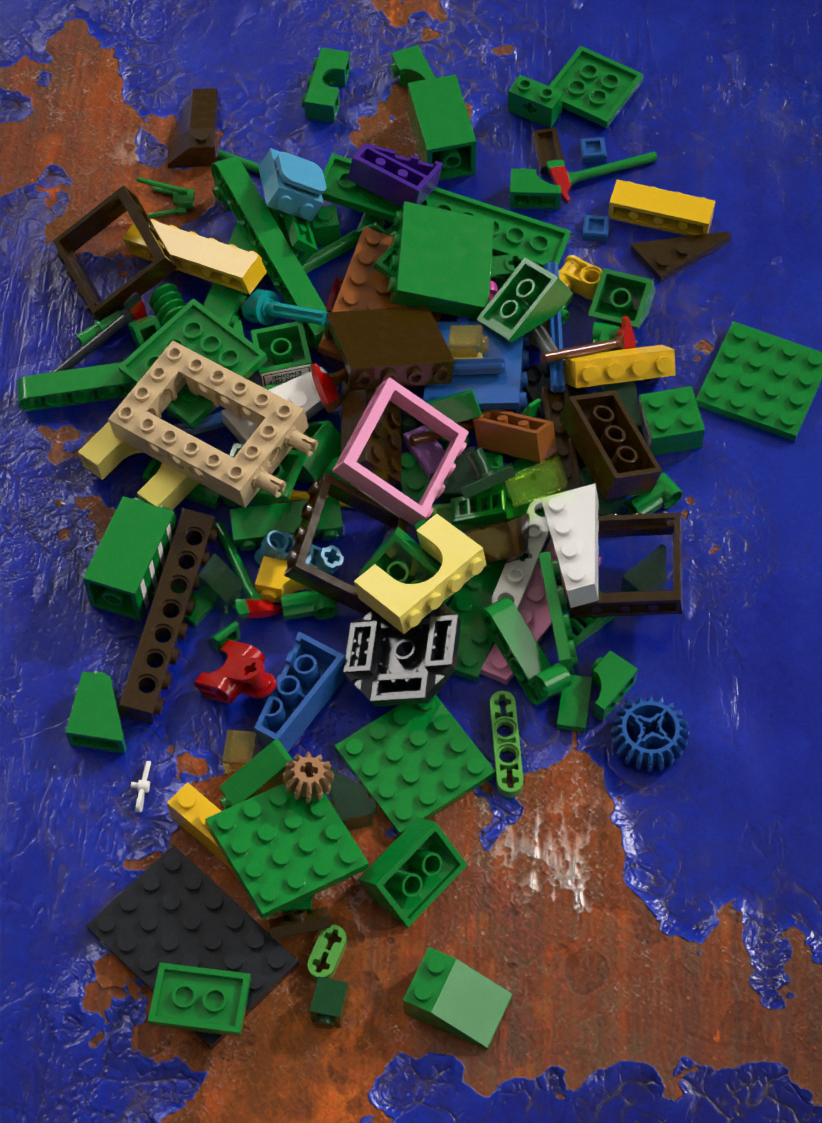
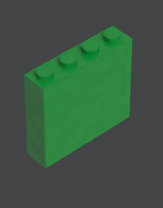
M404 202L401 210L396 211L394 217V226H397V233H394L392 239V248H395V255H392L390 261V270H393V277H390L388 292L391 293V303L408 307L428 306L430 311L477 320V317L489 304L494 220Z

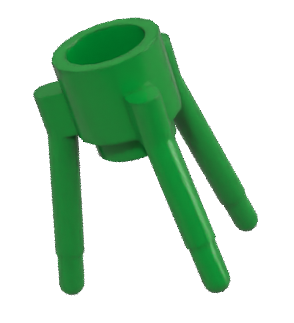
M140 177L136 178V181L139 183L154 186L152 188L154 192L173 195V205L178 206L176 209L147 214L149 218L174 214L186 215L187 209H194V189L176 187Z

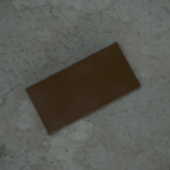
M549 128L532 131V140L540 174L549 173L546 166L548 161L564 160L557 129Z

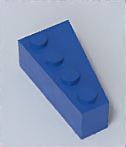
M298 632L295 639L296 644L285 660L286 665L282 674L277 677V684L272 696L268 697L254 727L260 746L265 748L278 738L287 752L292 748L347 678L343 672L345 655Z

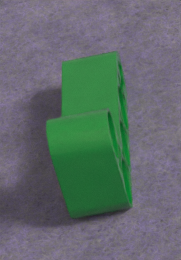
M504 597L481 609V618L532 704L537 706L561 693L571 685V676L566 667L561 663H556L553 666L550 665L510 598Z

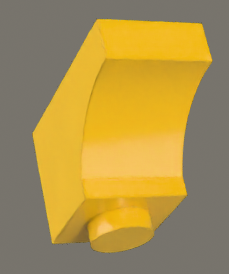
M267 556L263 557L255 581V590L263 600H268L271 603H282L281 595L292 594L300 590H310V588L284 576L287 567L286 560Z

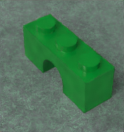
M321 48L319 57L314 58V73L308 77V93H304L302 97V108H305L307 119L335 123L340 106L339 88L330 86H346L351 69L350 52Z

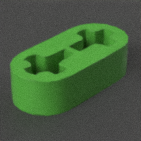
M331 925L330 928L323 929L312 950L307 966L310 977L316 982L318 976L332 979L347 945L346 933L340 926ZM334 935H338V941L340 943L335 942L331 950H327V938H332ZM327 957L326 966L328 970L323 969L321 973H318L315 964L320 965L323 958Z

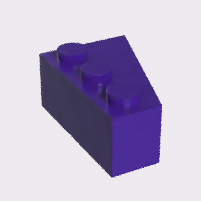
M364 143L352 157L348 180L400 207L403 206L404 202L421 205L438 185L443 163L435 161L434 165L419 161L420 157L412 155L410 159L395 155L396 151Z

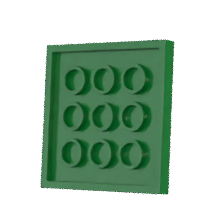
M192 299L122 362L118 368L121 374L136 385L172 341L246 379L268 361V357L265 352L195 299ZM187 383L178 392L177 399L175 401L172 400L166 407L169 412L192 430L217 408L213 401L199 394L197 396L192 394Z
M733 321L696 398L697 405L705 410L795 441L822 382V352Z
M436 695L429 703L398 705L334 745L336 753L399 836L417 817L426 820L430 819L496 776L495 769Z
M282 783L205 819L206 827L262 920L368 869L369 863L324 793L320 801L311 797V801L307 804L305 797H301L296 801L294 793H287L285 789L286 784Z

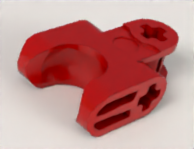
M226 640L219 649L227 658L225 664L214 672L200 673L193 682L204 697L232 704L239 694L252 698L266 697L275 689L277 684L276 678L264 671L265 656L261 651L252 645Z

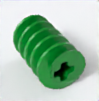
M170 283L158 287L149 298V305L162 326L186 305L181 293L178 292V288Z

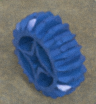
M650 695L647 701L644 702L639 696L636 699V705L628 700L625 709L620 707L617 713L618 717L613 718L612 721L613 728H611L610 735L614 738L612 740L613 748H618V757L626 756L625 762L627 765L633 761L636 762L637 770L642 765H645L648 772H650L653 766L656 765L661 771L664 769V763L672 767L675 759L680 760L682 757V750L687 749V739L689 738V730L686 729L688 725L687 719H681L683 714L681 710L673 711V702L667 706L664 705L663 697L658 702H654ZM663 724L670 729L673 736L672 740L662 730ZM628 727L633 730V734L637 737L636 743L628 736Z

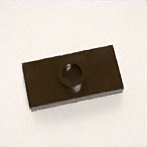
M327 907L311 911L297 909L291 911L287 916L268 919L272 939L331 927Z

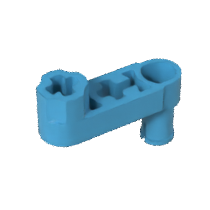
M278 530L270 531L262 540L261 547L256 550V554H254L255 561L261 565L264 556L285 560L288 552L294 546V541H292L293 535ZM311 544L305 563L333 575L342 565L344 557L336 546L330 545L322 549Z

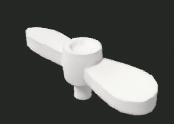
M151 761L145 762L142 780H139L138 783L131 782V788H137V792H139L135 808L136 812H142L145 793L149 792L150 781H147Z

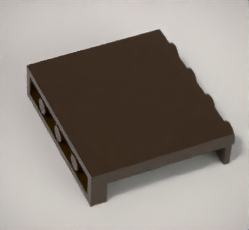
M428 306L326 312L324 335L326 340L335 341L348 371V391L377 389L389 377L403 387L452 383L455 360Z

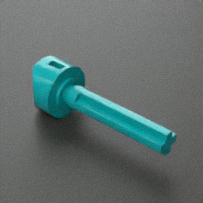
M257 289L242 305V314L251 323L270 325L277 317L325 326L326 311L280 303L277 294L270 290Z

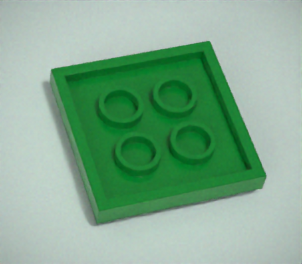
M580 46L549 87L563 92L562 108L607 128L643 82L644 74Z

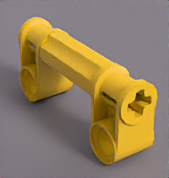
M567 256L564 261L565 264L559 270V278L572 292L581 295L585 299L593 300L602 270L581 260L577 256ZM545 321L542 325L548 333L547 321ZM530 335V344L537 347L536 343Z

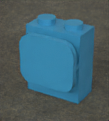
M270 148L258 166L266 205L312 221L324 203L322 194L327 188L322 169L314 162Z

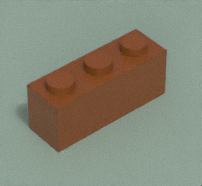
M500 409L485 410L480 417L473 418L477 447L479 448L482 447L490 452L507 454L514 458L519 457L531 460L534 463L544 462L557 451L554 424L551 421Z

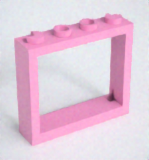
M389 377L377 387L337 461L333 472L414 526L423 519L427 520L434 510L432 504L444 491L445 485L443 482L454 471L456 464L453 462L456 456L458 457L466 447L464 441L469 432ZM389 400L450 442L419 504L357 463Z

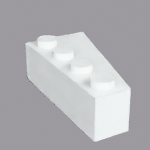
M319 367L323 373H327L322 367ZM311 371L269 389L272 393L303 408L307 420L324 408L316 390ZM228 409L221 411L222 422L241 444H245L257 429V425L243 417L239 419L235 416V413Z
M596 484L542 497L546 521L570 607L598 601L599 500Z

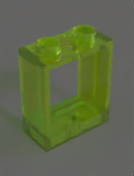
M559 456L518 471L515 477L504 481L514 507L568 486V478Z

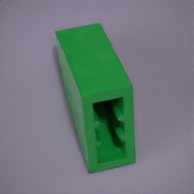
M82 671L65 732L69 745L126 753L125 738L114 688L109 675L100 671H93L91 673Z
M278 738L272 741L220 786L222 797L219 799L223 810L284 783L283 773L286 771V764L288 761H293V759Z

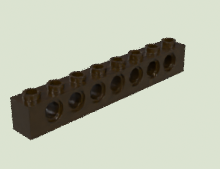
M185 508L182 510L119 704L120 716L153 724L155 716H160L165 702V699L161 698L163 690H169L173 674L169 673L171 665H177L181 650L177 646L179 640H185L188 630V624H185L186 616H192L196 600L192 599L194 591H200L204 576L200 575L202 567H208L211 557V551H208L210 543L215 544L219 528L215 527V516ZM195 540L200 542V544L190 545L188 542ZM184 564H189L192 566V568L183 569L180 566ZM176 588H181L185 590V592L178 594L174 593L172 590ZM173 612L177 614V616L174 618H168L165 616V614ZM167 637L170 640L166 643H160L156 639ZM156 661L162 665L158 668H152L148 664ZM146 686L154 689L151 693L140 691L141 688Z

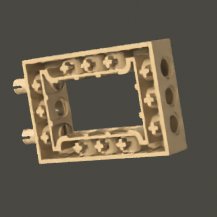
M175 341L169 344L108 418L116 438L245 508L260 488L273 494L275 497L281 496L278 490L283 493L286 482L271 474L292 447L307 456H311L313 452L310 450L315 452L318 445L317 440L303 434L308 428L303 408ZM186 383L192 394L196 396L199 394L213 401L215 406H222L235 413V416L239 419L243 417L257 425L255 432L234 458L160 419L162 417L161 413L172 400L175 401L177 399L178 392Z

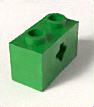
M519 75L508 90L509 112L548 128H552L562 113L563 92Z

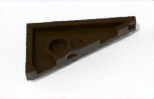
M727 231L635 242L631 244L630 251L661 283L731 242V235Z

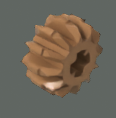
M309 751L304 758L296 754L294 761H288L286 764V771L283 773V781L286 784L285 789L287 793H294L296 801L301 797H305L308 804L311 801V797L320 801L323 798V793L329 794L334 774L330 771V761L322 762L321 754L315 758L311 757Z

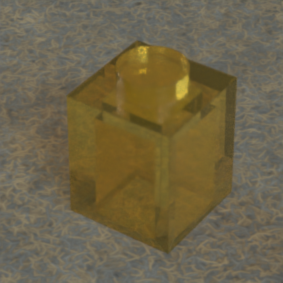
M451 325L448 348L454 359L483 358L484 352L489 350V338L484 336L482 325Z
M227 730L222 760L225 774L232 776L257 755L258 741L256 732Z

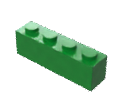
M326 497L313 539L322 538L324 541H332L338 539L339 536H344L340 501L332 497ZM308 500L230 509L235 548L242 551L254 550L257 546H261L262 540L272 530L293 535L296 528L301 524L300 512Z

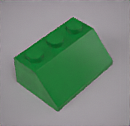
M397 527L380 545L358 574L361 576L375 564L396 581L405 584H418L432 578L437 574L442 565L424 551L401 528ZM453 594L450 595L446 600H444L443 603L445 604L453 596Z
M417 817L358 880L375 902L405 927L409 928L466 868L467 863L436 822Z

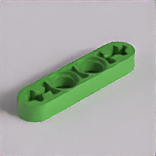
M498 691L490 698V719L497 789L502 796L514 798L520 795L523 790V770L516 701L511 693ZM499 701H505L506 716L501 717ZM507 725L513 729V733L510 736L503 737L497 733V729L500 726ZM510 751L514 753L516 758L513 762L505 763L500 759V754ZM512 771L514 788H508L506 784L507 772Z

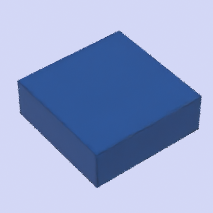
M604 137L580 139L579 146L582 163L607 162Z
M585 215L582 240L607 242L610 217Z

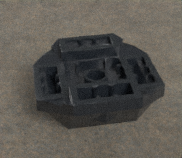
M442 602L440 607L432 610L417 626L412 627L403 634L372 610L364 618L360 617L350 624L343 672L374 707L429 703L436 694L442 691L446 681L456 669L462 620L457 613Z

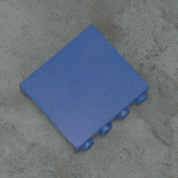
M479 321L436 322L454 359L502 357L505 359L506 369L503 374L453 375L452 383L425 385L423 401L428 402L474 389L480 410L516 409L517 414H522V408H527V393L523 392V387H528V372L524 371V367L529 366V351H525L526 346H530L529 332L511 343Z

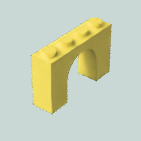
M109 422L78 451L83 467L102 480L126 457L136 453H144L116 438ZM162 463L158 472L137 492L139 499L157 507L165 506L172 511L199 482Z
M438 514L434 515L416 530L420 547L442 564L440 570L432 578L418 584H405L396 581L374 564L354 581L359 599L403 634L412 627L417 626L426 615L440 607L444 600L454 592L459 591L474 575H478L486 566L483 547Z

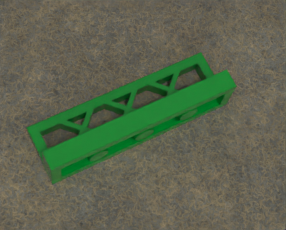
M280 211V217L284 219L287 228L283 235L302 266L318 250L308 220Z

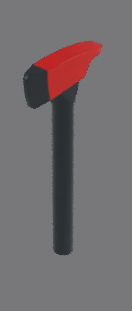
M137 292L133 293L123 303L126 309L118 318L52 372L71 370L124 325L134 319L137 321L147 317L140 295Z

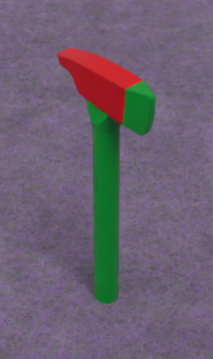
M653 151L578 172H567L564 160L548 161L546 166L553 184L561 185V198L567 204L570 202L568 192L575 183L657 161V154Z
M216 523L215 527L219 528L217 536L247 596V599L235 600L234 604L237 614L244 618H265L282 613L283 608L281 606H276L268 600H263L255 590L224 523Z

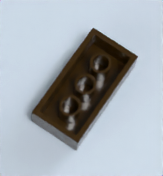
M348 378L342 382L341 454L376 389L348 391ZM389 400L357 463L391 486H395L401 483L402 421L401 408Z
M616 390L570 396L559 419L603 498L608 500L651 493L662 473V469Z

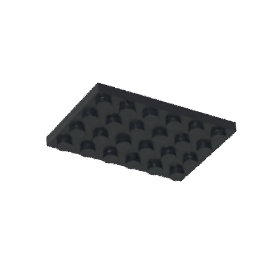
M175 845L168 849L86 925L87 930L152 993H154L160 962L251 974L245 1017L299 966V961L276 939H272L271 935ZM192 1031L211 1050L227 1036Z

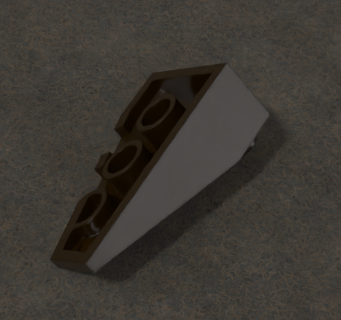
M217 88L193 89L168 144V168L208 167L212 163L217 162Z
M529 513L497 521L494 524L483 527L481 530L479 527L462 533L483 547L486 561L493 562L502 559L504 564L514 562L520 559L519 554L528 550Z

